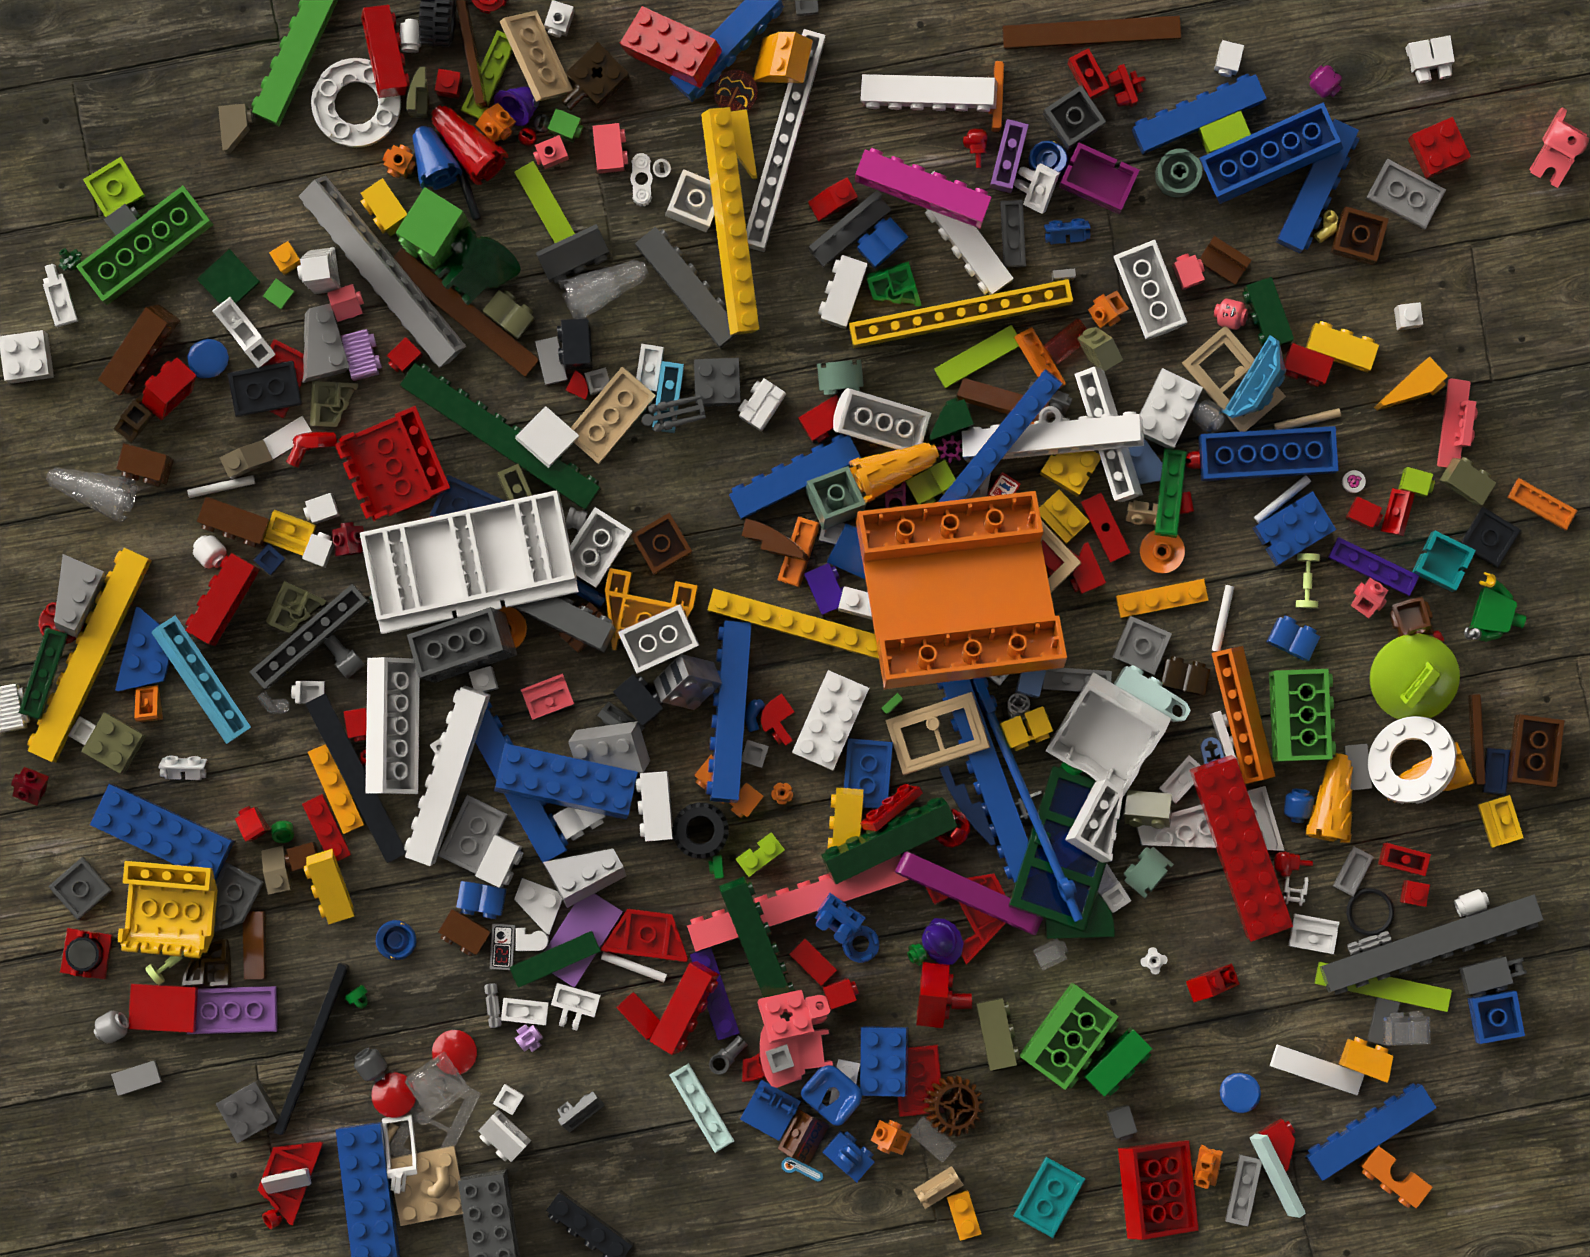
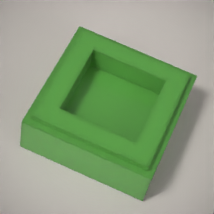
M275 279L263 297L282 310L295 292L278 279Z
M897 693L881 710L888 715L903 701V698Z

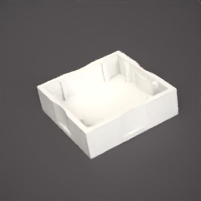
M1093 672L1052 737L1046 752L1068 765L1086 772L1095 781L1107 780L1123 790L1124 796L1138 775L1144 760L1152 753L1165 733L1171 718Z

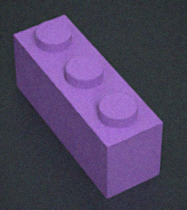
M1007 119L990 184L991 189L1007 193L1012 192L1029 124Z

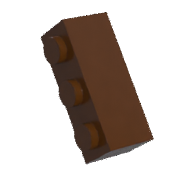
M205 497L197 522L202 524L201 529L214 533L215 529L223 532L222 536L235 540L236 537L244 539L243 544L256 548L257 544L263 546V540L270 521L268 518L209 497Z

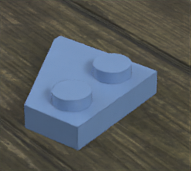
M1144 439V446L1128 447L1139 484L1160 481L1162 462Z

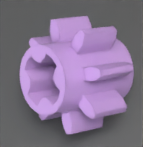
M525 1024L517 1030L519 1035L515 1040L524 1052L528 1049L533 1052L541 1046L539 1041L543 1037L534 1025L528 1027Z

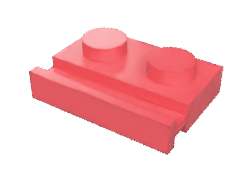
M563 673L521 689L532 720L574 705Z

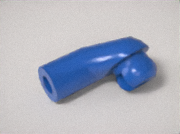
M761 699L752 700L745 710V721L749 732L759 730L756 717L765 707Z

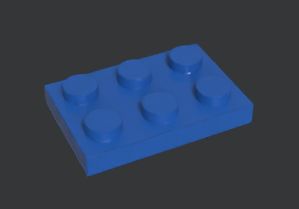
M848 738L844 788L863 789L862 807L879 808L882 805V801L888 798L893 742Z

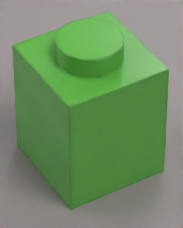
M556 108L548 126V132L556 136L560 135L561 138L574 143L575 138H580L584 126L581 125V118Z

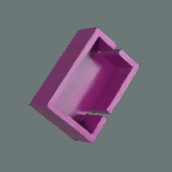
M1078 143L1059 188L1120 214L1140 170L1124 162H1121L1119 168L1116 169L1114 166L1117 159Z

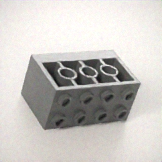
M492 607L407 635L419 678L433 683L517 656L506 614Z
M507 1169L462 1176L458 1180L469 1257H521Z

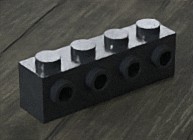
M560 1190L546 1210L549 1213L548 1217L557 1224L560 1221L567 1226L566 1230L575 1237L580 1235L586 1240L584 1244L594 1251L599 1249L603 1252L602 1257H625L633 1246V1242L562 1190Z

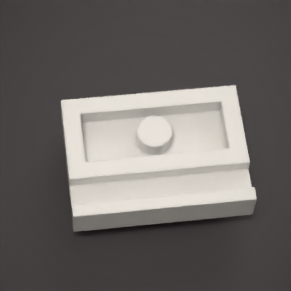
M1294 914L1288 946L1334 954L1339 922Z

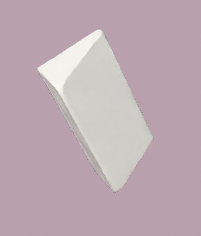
M303 1168L262 1178L261 1182L265 1191L271 1194L308 1186L311 1184L309 1169Z

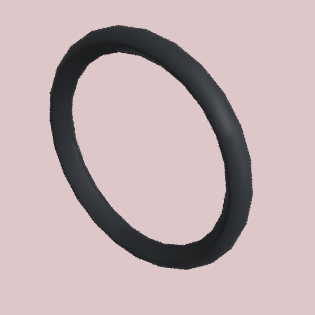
M1367 888L1356 892L1354 897H1351L1347 905L1346 914L1350 925L1355 931L1363 935L1373 936L1384 932L1390 926L1394 917V908L1390 898L1385 893L1374 888ZM1365 893L1380 895L1389 907L1387 922L1383 927L1375 931H1366L1359 928L1352 919V905L1360 895Z

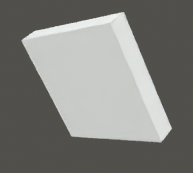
M545 406L515 439L549 468L578 439L579 435Z

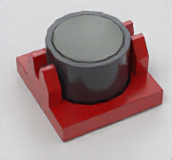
M67 928L60 973L86 978L106 979L113 935Z

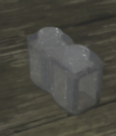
M1419 1011L1409 1012V1016H1404L1403 1012H1391L1390 1017H1383L1384 1044H1431L1430 1016H1423V1012Z

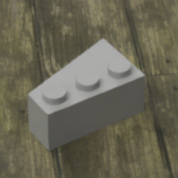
M64 554L62 557L54 623L57 630L77 638L106 577L104 571Z

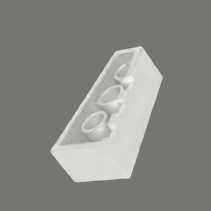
M335 247L310 250L300 259L301 265L297 266L299 279L314 294L327 293L341 288Z

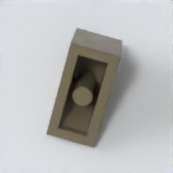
M246 104L218 106L222 150L225 154H230L249 132L250 123H253L252 110H248Z
M264 440L240 447L219 457L228 477L231 479H236L273 461Z
M284 846L262 850L263 874L268 895L293 890L290 871L285 861L284 855L286 853Z

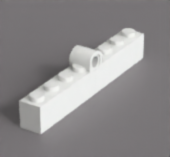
M1048 406L1041 410L1039 420L1026 428L1002 459L1144 446L1143 419L1136 412H1125L1122 416L1103 414L1101 418L1081 416L1078 420H1070L1064 418L1056 407ZM1055 417L1053 422L1048 423L1050 418ZM991 425L988 429L970 427L967 431H962L963 458L967 463L974 458L1000 425Z

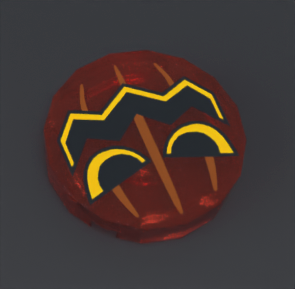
M737 69L720 75L715 82L713 90L714 98L719 108L730 107L731 112L745 109L747 111L750 110L756 103L758 95L757 84L753 77L745 71Z

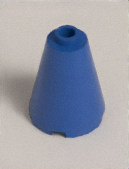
M427 126L417 128L412 138L421 188L433 187L434 190H438L454 183L457 180L455 176L458 174L462 175L461 166L433 128Z

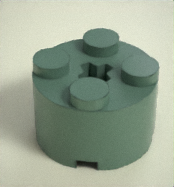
M1174 149L1166 153L1161 158L1155 171V180L1163 194L1171 197L1189 195L1195 190L1202 177L1200 160L1186 149ZM1176 169L1183 173L1181 177H1178L1176 174L1174 175Z
M861 359L857 360V364L854 365L852 360L828 362L826 367L823 368L822 363L817 364L819 391L823 390L824 395L837 394L838 389L845 388L860 391V387L864 386Z
M1146 847L1138 856L1140 859L1139 863L1136 866L1131 864L1124 872L1126 877L1124 881L1144 898L1148 896L1145 891L1148 889L1152 892L1167 874L1168 870L1166 867L1172 868L1174 865L1154 847L1151 849Z

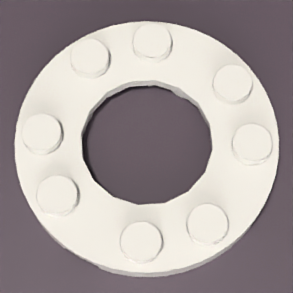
M362 58L341 60L328 67L321 74L313 89L311 99L313 116L322 132L340 145L352 148L373 145L384 139L396 125L401 110V96L378 98V108L371 120L363 124L353 125L346 123L338 116L335 109V99L340 89L352 82L368 84L374 89L376 94L377 89L370 60Z
M1420 716L1399 719L1385 727L1375 738L1368 756L1370 778L1375 787L1385 797L1401 804L1426 802L1440 794L1453 778L1456 770V745L1447 730L1432 719ZM1407 740H1423L1432 750L1433 759L1430 768L1424 775L1413 780H1405L1396 776L1391 766V758L1395 749Z

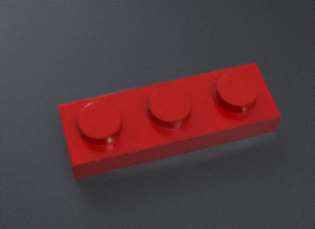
M321 794L303 803L302 806L323 850L333 849L337 862L352 855L324 795Z

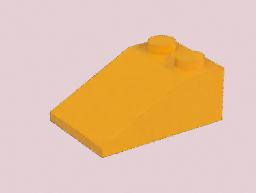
M777 32L764 37L753 81L804 83L813 40L796 32Z
M1428 357L1374 408L1381 410L1425 397L1429 393L1434 395L1446 385L1444 380L1448 375L1431 357Z

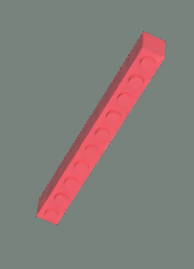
M901 854L838 884L833 882L828 873L819 876L818 882L811 884L810 880L798 883L797 889L789 891V888L786 887L775 891L776 896L768 898L766 894L754 898L755 903L760 902L764 912L761 915L763 923L768 922L770 927L817 911L829 893L845 902L909 879L895 873L901 858ZM721 909L712 912L713 917L704 920L703 916L690 920L691 924L687 925L695 952L739 937L729 912Z

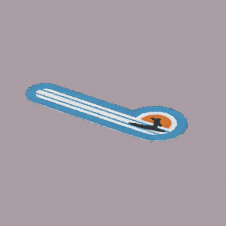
M787 1157L782 1161V1169L787 1173L797 1171L815 1181L823 1179V1174L820 1171L796 1159Z

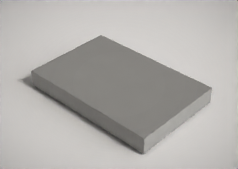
M1387 159L1366 199L1425 230L1446 189Z
M467 795L438 856L476 874L494 835L499 834L508 814Z

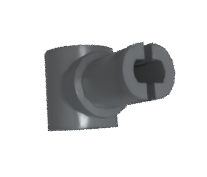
M331 635L324 641V644L335 656L336 667L347 679L365 665L353 650L346 649L335 635Z
M739 1035L725 1049L722 1048L711 1057L709 1067L713 1073L718 1075L724 1074L729 1066L735 1062L734 1058L748 1046L745 1041L738 1045L743 1040ZM714 1059H724L726 1062L725 1068L722 1070L715 1069L713 1066Z

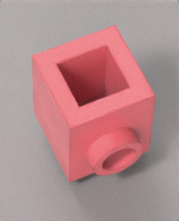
M560 135L535 145L537 151L533 153L538 165L543 164L544 169L569 160Z
M1189 254L1176 258L1177 262L1172 267L1181 290L1203 283L1205 278L1202 272L1205 269L1201 259L1197 260L1196 255L1189 257Z
M353 284L327 292L337 322L363 314L360 305L364 304L361 292H356Z

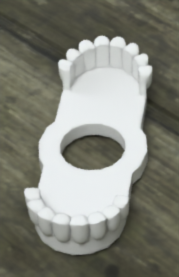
M638 153L631 161L632 174L630 179L633 185L632 199L636 205L641 207L651 202L653 178L650 172V157L647 154ZM642 172L648 176L646 184L639 185L636 183L635 177L638 173Z

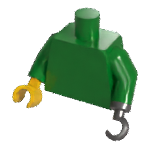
M1484 572L1483 574L1487 576L1486 582L1480 581L1479 584L1487 587H1483L1480 590L1470 627L1465 628L1464 636L1468 640L1475 639L1488 642L1499 639L1503 634L1509 633L1511 625L1523 628L1526 616L1515 613L1517 602L1513 600V595L1501 582L1496 580L1495 575Z

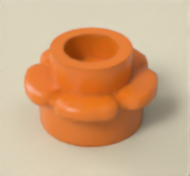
M780 782L774 785V790L771 792L773 800H776L781 805L792 800V787L788 783L782 784ZM781 791H784L785 793L783 796L780 795Z

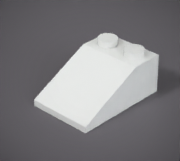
M499 1110L479 1130L481 1133L480 1139L488 1146L492 1144L498 1149L496 1154L504 1161L508 1159L512 1162L531 1141Z

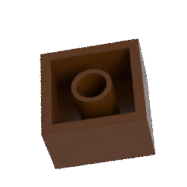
M1345 207L1340 216L1330 253L1374 265L1378 260L1389 218Z
M123 443L116 469L122 472L121 476L127 479L138 481L139 478H143V482L146 484L160 487V483L167 485L174 459L161 453Z
M670 512L631 535L654 575L693 553Z

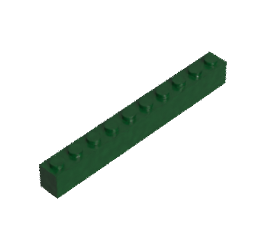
M414 363L400 384L403 389L515 464H519L521 468L587 511L601 490L598 486V480L589 474L587 477H584L579 473L581 469L571 462L566 465L560 461L562 456L548 468L515 439L522 429L516 425L511 428L505 424L507 419L500 414L495 413L493 416L487 412L489 407L478 400L476 403L468 399L470 395L461 388H458L456 391L450 387L451 382L441 375L439 378L431 374L433 370L423 363L420 366Z

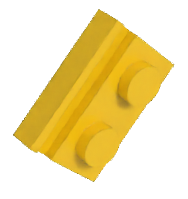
M1060 489L1039 507L1041 519L1065 544L1090 522Z
M274 510L263 541L303 556L311 534H314L317 525Z
M1510 795L1478 804L1491 848L1524 838Z

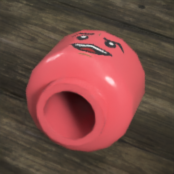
M1224 299L1221 304L1216 305L1214 317H1217L1219 326H1226L1229 329L1237 330L1245 325L1248 309H1245L1243 302Z

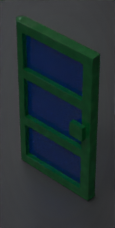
M1053 766L1038 809V815L1065 877L1068 880H1072L1075 884L1077 892L1074 893V899L1083 919L1074 922L1068 905L1058 890L1056 877L1034 826L1009 901V907L1081 932H1086L1107 862L1101 863L1065 839L1097 781L1081 775L1069 774L1064 769ZM1127 792L1125 793L1122 799L1119 819H1117L1115 833L1117 831L1120 818L1124 809Z

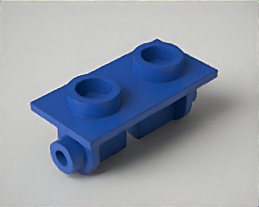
M1082 218L1072 219L1068 223L1054 220L1044 225L1045 231L1049 232L1045 234L1046 243H1066V235L1069 234L1070 242H1082L1090 239V230H1086L1090 228V224Z

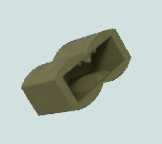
M498 290L484 308L483 313L519 340L535 320L532 316L533 311L525 304L522 306L514 302L516 298L505 290L503 293Z

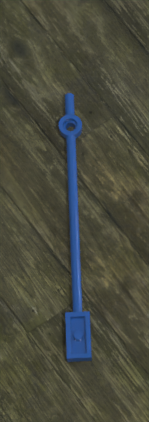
M986 677L970 679L984 717L988 718L1056 877L1061 897L1067 903L1074 922H1078L1083 917L1074 899V893L1077 892L1075 884L1072 880H1068L1062 871L996 717L995 708L997 703L994 696L989 695L986 688L988 687V681Z

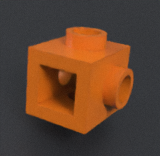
M497 103L485 110L475 125L486 137L495 143L500 139L504 141L512 134L511 128L516 121Z
M393 145L391 150L387 149L383 157V165L387 169V173L398 179L400 176L406 179L408 174H412L416 167V158L411 154L412 150L404 145H400V147ZM398 156L402 157L400 163L395 162Z
M1118 291L1107 296L1102 294L1093 300L1095 305L1088 309L1099 328L1107 324L1112 327L1121 320L1119 316L1129 310Z
M879 1120L870 1141L878 1144L877 1149L890 1154V1151L903 1155L911 1134L902 1130V1125L893 1120H889V1123Z

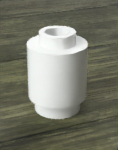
M405 19L404 23H400L401 51L407 53L419 52L421 41L419 39L418 20Z
M1479 889L1458 896V899L1454 900L1455 908L1460 917H1469L1486 911L1487 905L1490 904L1487 894L1485 892L1481 893Z

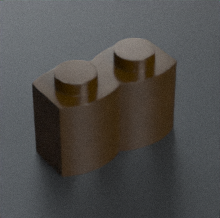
M1171 656V659H1166L1164 662L1160 681L1163 683L1162 687L1204 696L1210 669L1205 668L1206 664L1193 661L1191 665L1184 663L1183 658Z

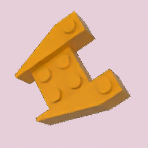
M609 568L605 587L608 618L613 621L612 625L617 629L611 639L612 650H617L619 639H621L619 631L679 604L682 605L688 618L695 605L698 585L675 581L672 601L669 603L629 595L633 572Z

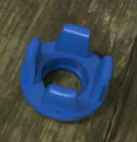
M860 925L849 941L846 940L842 943L843 951L852 961L859 963L867 962L874 958L879 950L878 936L871 928ZM861 935L868 939L869 947L866 951L857 952L853 948L852 943L855 937Z

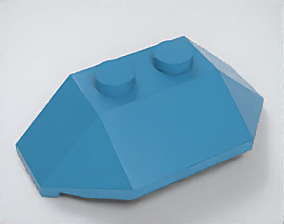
M1270 335L1223 411L1229 417L1235 418L1263 410L1264 406L1269 405L1273 398L1272 393L1275 388L1279 387L1284 381L1286 369L1280 342Z

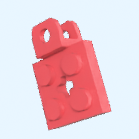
M802 990L761 998L757 1002L770 1044L812 1035L814 1033L813 1025L823 1023L830 1013L826 996L816 995L804 999ZM783 1012L791 1015L789 1021H786L785 1018L781 1019L780 1016Z

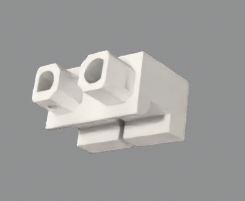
M1450 35L1412 42L1406 46L1407 56H1409L1411 63V73L1416 74L1419 83L1432 80L1430 73L1432 69H1437L1439 79H1446L1452 76L1454 55Z

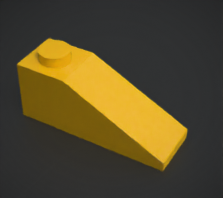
M747 109L732 111L731 117L737 158L751 178L757 179Z

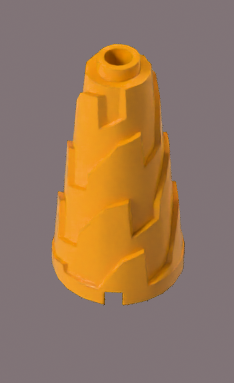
M920 443L901 450L898 449L860 459L858 457L849 461V464L854 466L850 468V471L860 492L866 493L863 499L867 503L875 500L876 497L911 478L913 475L933 466V463H936V458L939 457V453L935 445Z
M1454 742L1457 749L1456 770L1450 783L1443 791L1454 790L1474 783L1457 742ZM1431 755V757L1415 764L1411 769L1403 772L1398 777L1405 780L1421 777L1430 768L1433 756Z
M1336 753L1335 757H1332L1327 762L1323 783L1320 785L1316 804L1313 807V813L1306 828V836L1331 842L1340 839V843H1350L1352 836L1351 802L1353 790H1351L1353 767L1351 766V760H1348V755Z

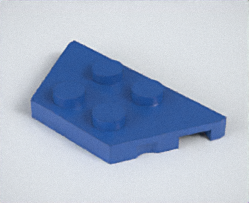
M139 607L135 609L115 688L116 691L155 684L166 679L170 660L151 633L160 624Z

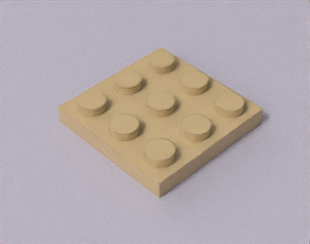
M455 1145L416 1153L417 1174L406 1176L405 1192L401 1191L400 1194L394 1193L400 1226L463 1214L458 1180L461 1178ZM412 1154L391 1158V1169L413 1166ZM447 1166L450 1181L449 1188L438 1199L429 1197L427 1193L428 1188L438 1180L436 1167Z

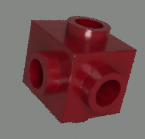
M354 522L340 524L341 528L332 530L335 556H351L364 553L360 533L364 532L363 526H354Z
M24 767L20 774H15L11 786L14 787L12 796L37 806L46 793L49 776Z

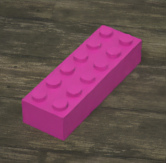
M873 148L870 151L864 150L855 174V182L979 229L981 228L991 201V196H988L987 191L980 188L975 190L969 189L966 183L955 180L954 183L945 180L946 176L934 172L933 175L924 172L925 168L913 164L912 167L903 164L904 160L892 156L891 159L882 156L883 152Z

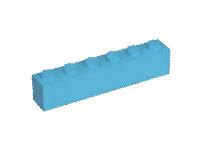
M176 615L157 626L151 633L225 743H229L250 729L251 726L187 631H185Z

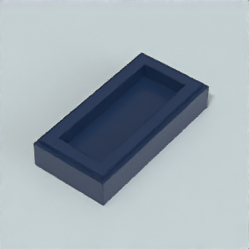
M1486 748V783L1483 784L1482 793L1506 795L1510 750Z

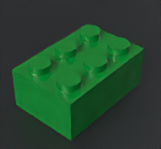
M1129 1027L1082 1075L1104 1097L1107 1094L1111 1096L1118 1090V1083L1123 1078L1127 1080L1135 1073L1134 1067L1139 1062L1143 1064L1151 1057L1150 1051L1152 1048L1134 1029Z

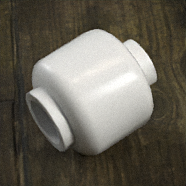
M201 536L193 545V555L203 567H220L226 555V548L215 536Z

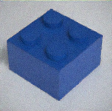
M1510 990L1468 998L1476 1043L1483 1044L1525 1036L1517 991Z

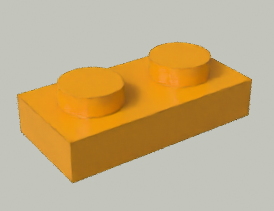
M966 1190L947 1196L960 1241L981 1235L969 1191Z

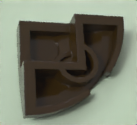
M227 939L215 941L210 944L207 953H203L196 961L192 959L185 970L182 986L198 988L231 987L229 941Z

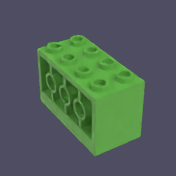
M424 187L396 231V234L405 252L414 258H417L419 255L424 264L435 270L453 253L451 251V244L455 241L457 234L463 228L470 227L471 225L461 209Z
M1328 669L1269 672L1273 762L1330 760L1332 755L1336 754V744L1331 738V732H1335L1334 719H1331L1330 710L1334 709V699L1329 693V687H1333V676L1329 674ZM1303 688L1308 693V695L1305 696V698H1303V695L1300 694V691L1303 690ZM1304 710L1309 715V717L1306 718V721H1304V718L1301 717V713H1303ZM1305 732L1310 737V740L1307 741V744L1305 743V740H1302V736L1305 734Z
M1071 982L1019 1056L1064 1090L1067 1087L1072 1088L1079 1078L1076 1076L1081 1068L1085 1070L1092 1061L1090 1055L1094 1050L1098 1052L1104 1045L1105 1040L1103 1038L1106 1033H1112L1119 1022L1116 1020L1119 1016ZM1089 1015L1090 1023L1082 1026V1016L1086 1017ZM1076 1033V1042L1068 1044V1035ZM1063 1052V1060L1054 1062L1055 1053Z

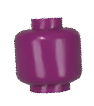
M1320 65L1309 77L1311 79L1310 87L1322 98H1326L1329 95L1333 98L1342 89L1339 85L1342 82V77L1329 65L1324 67Z

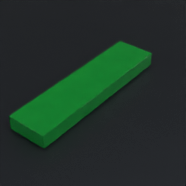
M1164 448L1154 535L1177 538L1187 451Z

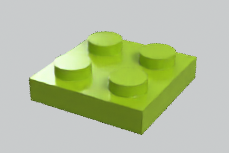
M122 157L83 179L105 217L112 214L122 205L126 204L129 206L145 196Z

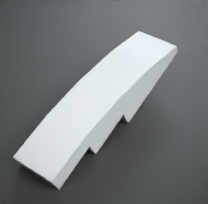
M1276 1045L1270 1063L1272 1067L1358 1095L1364 1077L1363 1073L1280 1045Z

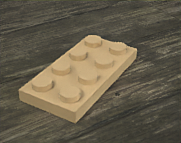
M537 10L505 17L500 21L536 102L569 94L573 90Z
M621 367L572 425L571 429L579 435L574 443L600 464L657 395L628 370Z

